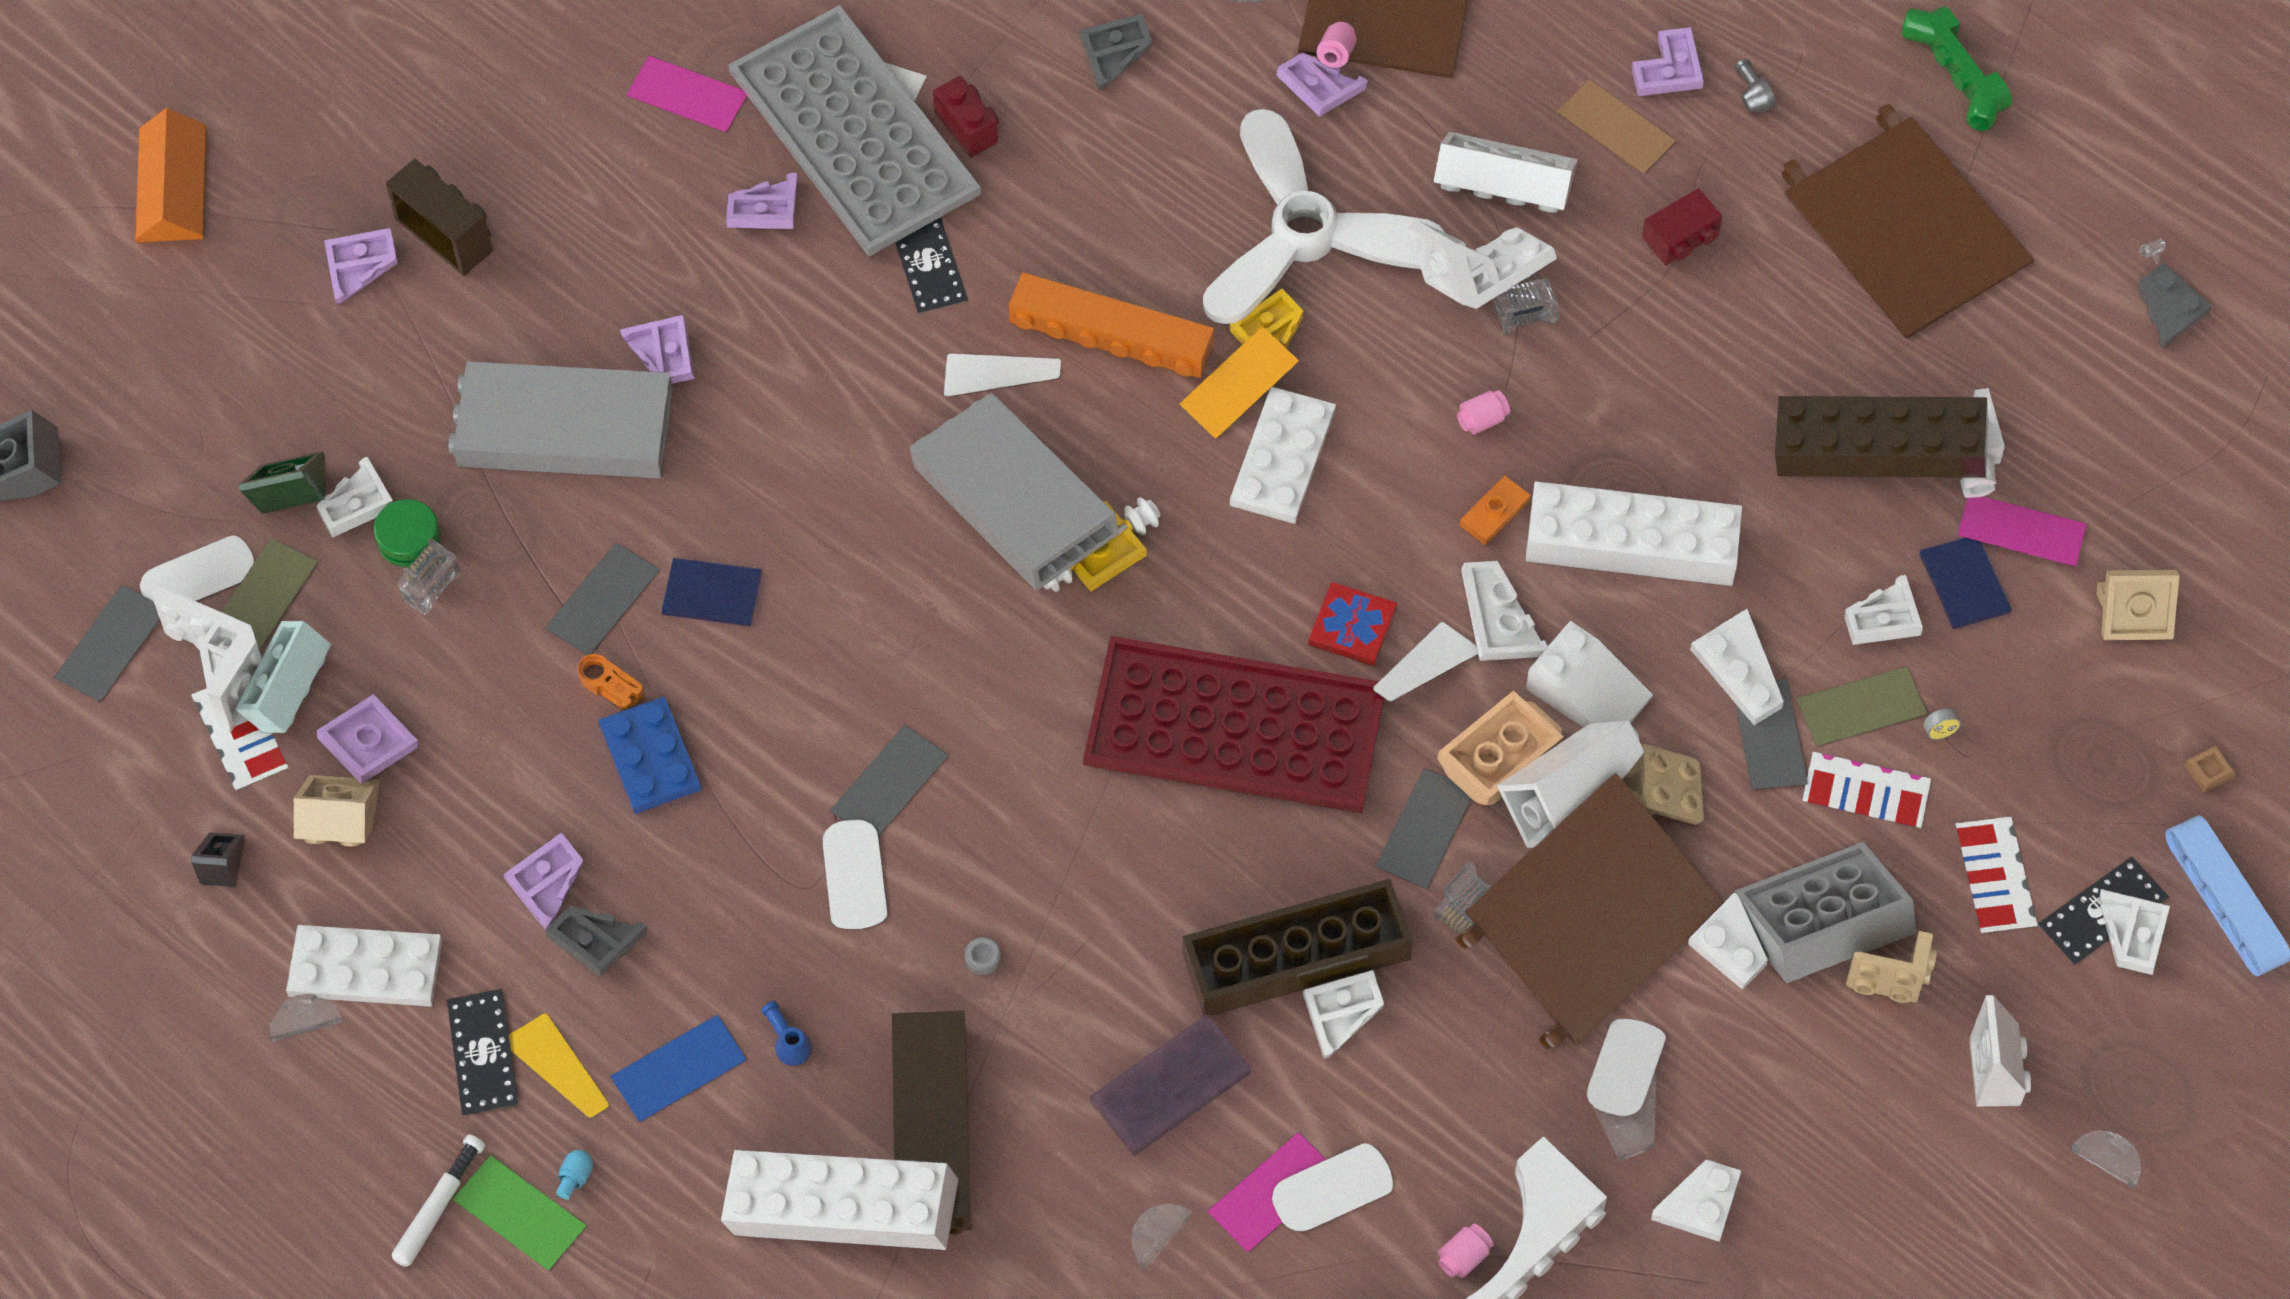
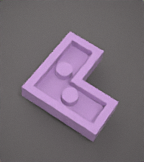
M1691 27L1659 31L1657 39L1662 58L1632 63V74L1638 96L1702 89L1704 80Z

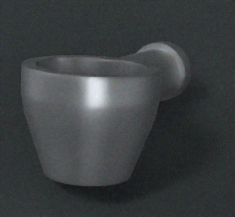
M1749 59L1740 60L1736 64L1735 69L1749 85L1741 94V99L1749 113H1757L1777 107L1775 96L1767 81L1763 77L1759 78L1752 68V63Z

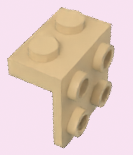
M1642 744L1644 753L1622 779L1623 782L1651 815L1658 814L1694 825L1701 823L1704 820L1699 761L1689 756Z
M1922 931L1918 932L1910 963L1868 953L1855 952L1846 985L1853 988L1857 993L1864 995L1876 993L1889 996L1890 999L1900 1003L1917 1002L1922 984L1929 985L1938 949L1931 947L1933 934Z

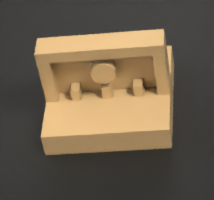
M2107 570L2106 582H2097L2096 592L2103 607L2101 628L2103 640L2174 639L2180 576L2177 570Z

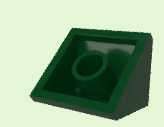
M324 452L260 465L238 484L240 492L261 513L325 500Z

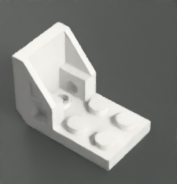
M1417 221L1408 227L1425 283L1460 304L1476 309L1557 259L1553 247L1518 227L1503 232L1499 238L1476 250L1466 247V244L1456 237Z
M159 586L152 598L164 632L174 640L181 641L184 639L189 641L200 650L207 692L220 727L232 731L242 716L235 708L262 659L251 625Z

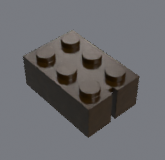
M414 158L386 182L395 220L461 275L465 276L493 252L490 240L491 233L487 227L485 211L477 203L470 204L464 199L463 194L455 185H447L442 181L432 166H424Z

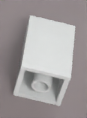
M1630 721L1590 723L1497 785L1527 848H1534L1613 773H1617L1623 779L1644 753L1639 742V734Z

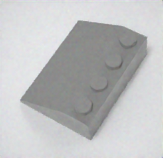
M1864 842L1734 891L1741 900L1769 962L1786 983L1851 959L1855 952L1867 953L1917 933L1913 899Z

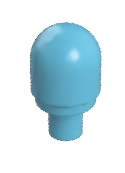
M574 1150L565 1157L558 1175L561 1183L556 1194L559 1197L568 1200L574 1188L579 1189L586 1183L593 1169V1159L589 1153L584 1150Z

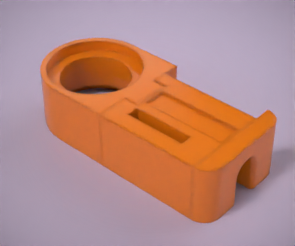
M589 654L580 660L577 670L581 684L595 695L599 696L601 694L619 707L621 712L635 707L644 698L642 684L599 654ZM599 665L604 669V672L600 677L590 679L584 675L585 670L589 666Z

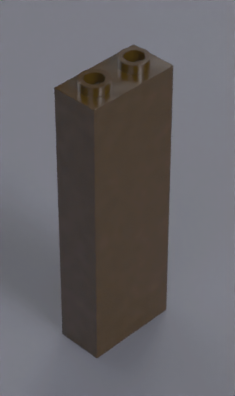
M965 1010L892 1013L894 1160L948 1164L958 1178L949 1235H957L962 1233L963 1230H971Z

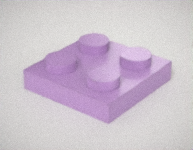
M374 694L317 730V738L360 784H363L418 748V740Z

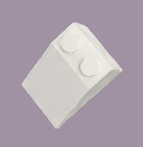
M1569 621L1528 671L1526 689L1582 728L1590 723L1630 721L1632 723L1653 697V694L1600 640L1572 621Z
M1986 995L1969 1038L1976 1107L2020 1106L2025 1094L2029 1093L2031 1089L2030 1072L2024 1071L2023 1059H2026L2027 1056L2026 1038L2020 1037L2018 1022L1994 995Z

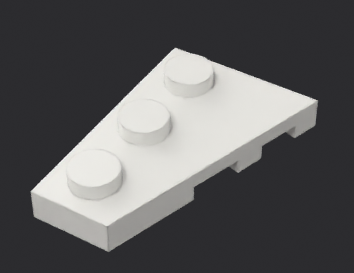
M1498 561L1464 563L1461 572L1480 661L1540 657L1548 646L1544 640H1540L1534 630L1535 624L1530 615H1525L1516 599L1517 593Z
M1747 609L1691 643L1690 650L1754 726L1782 709L1784 701Z

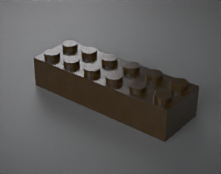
M1779 396L1775 445L1778 476L1986 478L1988 441L1987 397Z
M1390 879L1185 935L1182 937V955L1203 1017H1208L1411 960L1413 941Z

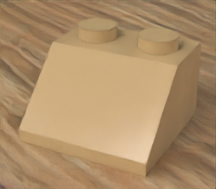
M309 775L294 797V839H305V842L309 844L338 841L343 846H358L361 843H365L373 829L380 779H369L360 784L355 778Z

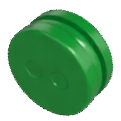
M413 499L398 500L384 507L376 517L374 536L379 552L389 563L399 567H411L412 565L415 567V561L419 563L418 558L422 559V554L425 556L424 551L428 552V547L433 550V553L437 552L441 542V532L435 513L425 503Z

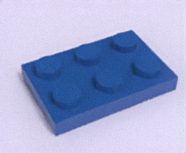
M665 696L598 720L634 814L701 791L700 782Z

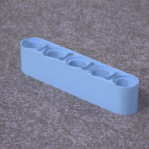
M2197 815L2167 829L2165 836L2170 850L2250 972L2258 977L2290 961V949L2287 942L2208 822L2202 816Z

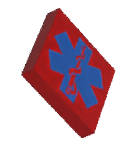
M1331 582L1308 639V645L1375 666L1396 612L1397 602Z

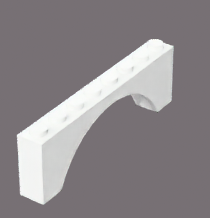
M1542 1137L1517 1160L1515 1176L1520 1188L1523 1207L1522 1229L1517 1243L1500 1271L1481 1289L1466 1299H1518L1527 1289L1528 1285L1526 1283L1534 1275L1537 1277L1543 1276L1553 1265L1554 1261L1552 1258L1561 1250L1564 1253L1571 1250L1580 1239L1578 1234L1587 1226L1590 1229L1594 1228L1606 1215L1604 1209L1607 1196L1545 1137Z

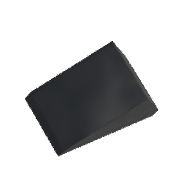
M208 833L191 856V864L200 884L236 887L245 835Z

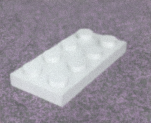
M1271 387L1231 494L1230 506L1296 524L1332 423L1336 404Z
M297 925L286 992L288 997L432 1006L443 941L440 934Z

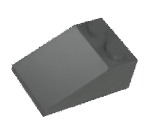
M33 410L0 424V501L33 497L60 485L58 427Z

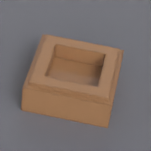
M2217 746L2187 759L2184 765L2203 793L2234 779L2236 774Z

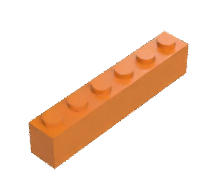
M1022 272L1009 302V322L1021 329H1034L1047 333L1055 339H1068L1078 342L1086 348H1098L1109 351L1117 357L1133 358L1142 361L1148 366L1167 368L1186 377H1202L1214 346L1213 327Z

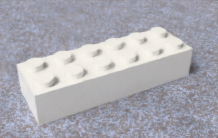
M1535 481L1525 561L1732 586L1737 567L1742 506Z
M734 1150L721 1221L734 1236L946 1250L958 1178L947 1163Z

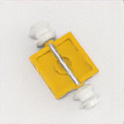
M1139 497L1137 499L1138 507L1135 509L1129 505L1125 506V519L1122 520L1108 502L1104 501L1116 515L1119 535L1043 587L1047 590L1051 588L1055 592L1059 591L1058 582L1064 580L1070 584L1072 582L1073 570L1090 592L1146 557L1147 549L1133 532L1144 536L1146 534L1145 526L1148 524L1155 528L1159 526L1158 518L1160 513L1156 505L1151 500L1146 501Z

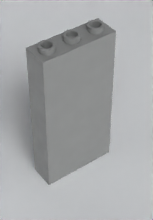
M466 361L465 374H460L458 378V394L461 395L460 404L455 403L453 422L457 426L456 432L450 433L449 453L454 454L457 467L661 478L673 392L670 373Z
M992 392L981 400L975 401L969 408L954 418L948 419L942 426L927 436L921 437L915 444L909 447L914 468L1036 591L1119 535L1115 513Z

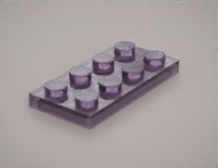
M1206 1014L1090 1096V1103L1133 1156H1135L1251 1074V1067Z

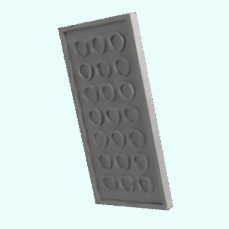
M840 5L728 65L730 74L868 257L981 195L980 185Z

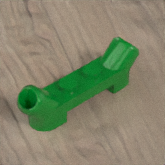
M1941 6L1931 12L1915 8L1909 9L1906 13L1901 32L1903 38L1928 44L1934 52L1937 63L1946 68L1952 76L1955 87L1960 91L1962 90L1970 101L1966 114V123L1972 129L1978 131L1991 129L1995 124L1997 113L2012 105L2011 93L2006 83L1997 71L1987 76L1982 73L1958 41L1957 35L1960 22L1948 7Z

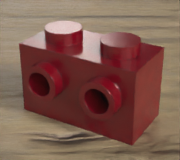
M960 75L933 90L934 113L970 158L998 143L997 125L999 124V119L991 107L986 108L982 103L980 94L973 84L968 85Z
M1697 188L1646 218L1642 238L1665 265H1668L1676 259L1678 261L1683 260L1698 246L1712 243L1720 234L1723 216L1704 193Z

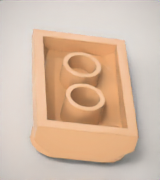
M1513 690L1442 748L1438 753L1437 759L1447 776L1478 804L1493 805L1502 798L1497 785L1560 744L1564 738L1561 734L1563 729L1534 702L1525 701Z

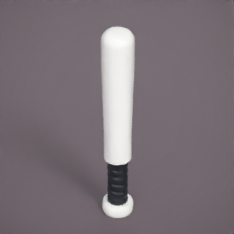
M470 1134L464 1138L463 1144L465 1146L458 1155V1158H456L455 1163L452 1164L448 1173L443 1174L433 1192L393 1250L392 1258L397 1264L408 1267L413 1263L450 1199L461 1184L460 1179L467 1170V1167L474 1156L484 1150L485 1143Z

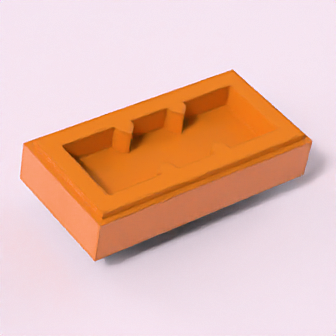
M1504 475L1460 519L1459 526L1486 546L1530 502L1531 495Z

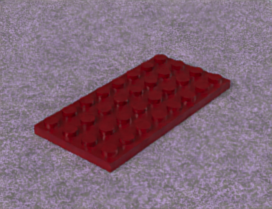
M1110 636L1084 752L1083 765L1363 813L1384 697L1374 691V686L1379 682L1375 680Z

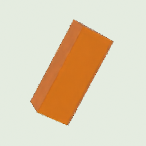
M167 107L139 128L136 243L203 239L207 127L206 124Z

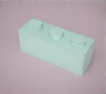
M281 621L235 710L262 732L286 733L287 729L294 722L295 714L302 700L309 693L310 685L316 673L324 664L325 656L332 644L304 621Z

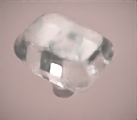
M2160 238L2146 243L2140 247L2139 252L2145 258L2152 256L2154 262L2158 263L2161 261L2159 253L2165 251V241Z

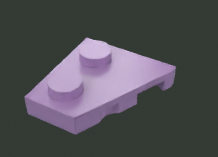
M1301 53L1278 66L1276 74L1319 117L1366 90L1368 83L1361 76L1354 80L1339 74L1340 68L1328 67L1318 61L1317 58L1305 53Z
M789 173L786 175V181L771 186L766 181L755 185L751 189H742L728 194L727 228L794 229L798 185L797 173Z
M391 228L324 240L336 304L344 302L398 264Z
M683 315L620 329L624 341L650 372L670 373L672 384L695 379L687 323Z
M560 833L504 873V879L546 931V928L553 923L583 866V859L566 837Z

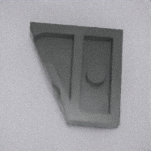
M1142 13L1080 30L1079 36L1099 91L1104 90L1152 47V40Z
M2164 262L2141 279L2138 285L2141 298L2147 304V313L2150 321L2156 325L2159 333L2158 341L2163 349L2210 313L2212 306Z
M570 906L546 928V936L599 977L647 934V925L642 922L636 921L635 926L615 921V916L604 913L593 914L587 909Z

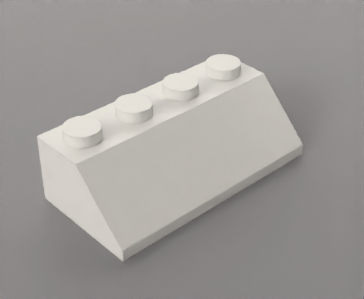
M1448 132L1440 146L1433 182L1440 183L1441 188L1454 192H1459L1460 188L1473 190V195L1477 197L1491 199L1493 195L1506 198L1505 201L1513 205L1523 206L1525 202L1538 204V209L1542 211L1556 213L1558 209L1564 210L1567 204L1578 159Z

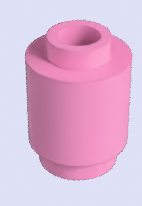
M1337 22L1326 29L1317 47V56L1324 65L1331 68H1339L1347 63L1357 41L1354 28L1346 22Z
M1489 390L1461 403L1457 419L1464 431L1469 430L1473 435H1476L1503 422L1505 416L1510 414V407L1506 397L1500 390L1494 392Z
M1473 1223L1469 1228L1463 1227L1438 1250L1439 1257L1441 1258L1438 1263L1442 1270L1450 1277L1458 1276L1465 1278L1490 1254L1489 1249L1493 1247V1241L1483 1228Z

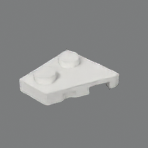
M368 457L363 458L359 462L360 469L350 479L344 477L336 485L334 492L327 495L325 500H322L317 505L319 515L332 538L376 518L384 507L393 502Z
M1906 575L1896 578L1895 584L1884 591L1878 589L1871 593L1866 600L1858 601L1845 610L1844 618L1853 645L1921 636L1922 633L1921 620Z
M2101 889L2099 903L2116 965L2153 975L2170 906Z
M1733 893L1688 941L1690 947L1742 990L1767 965L1768 959L1736 893Z
M1373 970L1303 991L1324 1059L1329 1058L1384 1006Z
M1705 1160L1653 1210L1651 1220L1720 1242L1741 1170Z

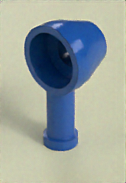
M777 1001L767 1003L763 1006L761 1012L768 1018L778 1034L775 1044L778 1059L789 1066H798L805 1063L812 1053V1044L809 1036L798 1028H790L779 1010ZM797 1038L799 1042L795 1045H789L787 1040Z

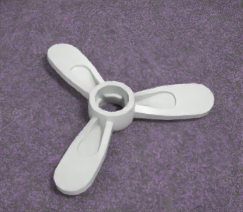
M1264 109L1254 110L1248 113L1241 122L1240 138L1256 173L1277 203L1272 218V234L1237 259L1207 288L1203 295L1204 312L1208 318L1221 324L1236 323L1242 320L1275 288L1293 261L1311 262L1319 260L1328 254L1332 247L1374 262L1421 269L1408 227L1419 221L1442 232L1444 231L1440 225L1427 219L1387 213H1336L1334 205L1326 197L1316 192L1308 191L1302 158L1287 122L1281 115L1273 111ZM1310 217L1319 221L1323 228L1313 233H1298L1290 229L1287 223L1294 218Z

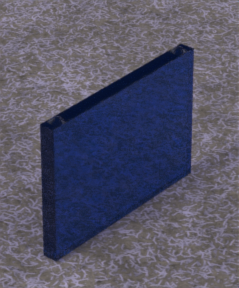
M1962 538L1920 550V559L1924 563L1953 629L2011 613V606L2006 599L1981 541Z
M673 558L661 613L666 616L751 626L762 569Z

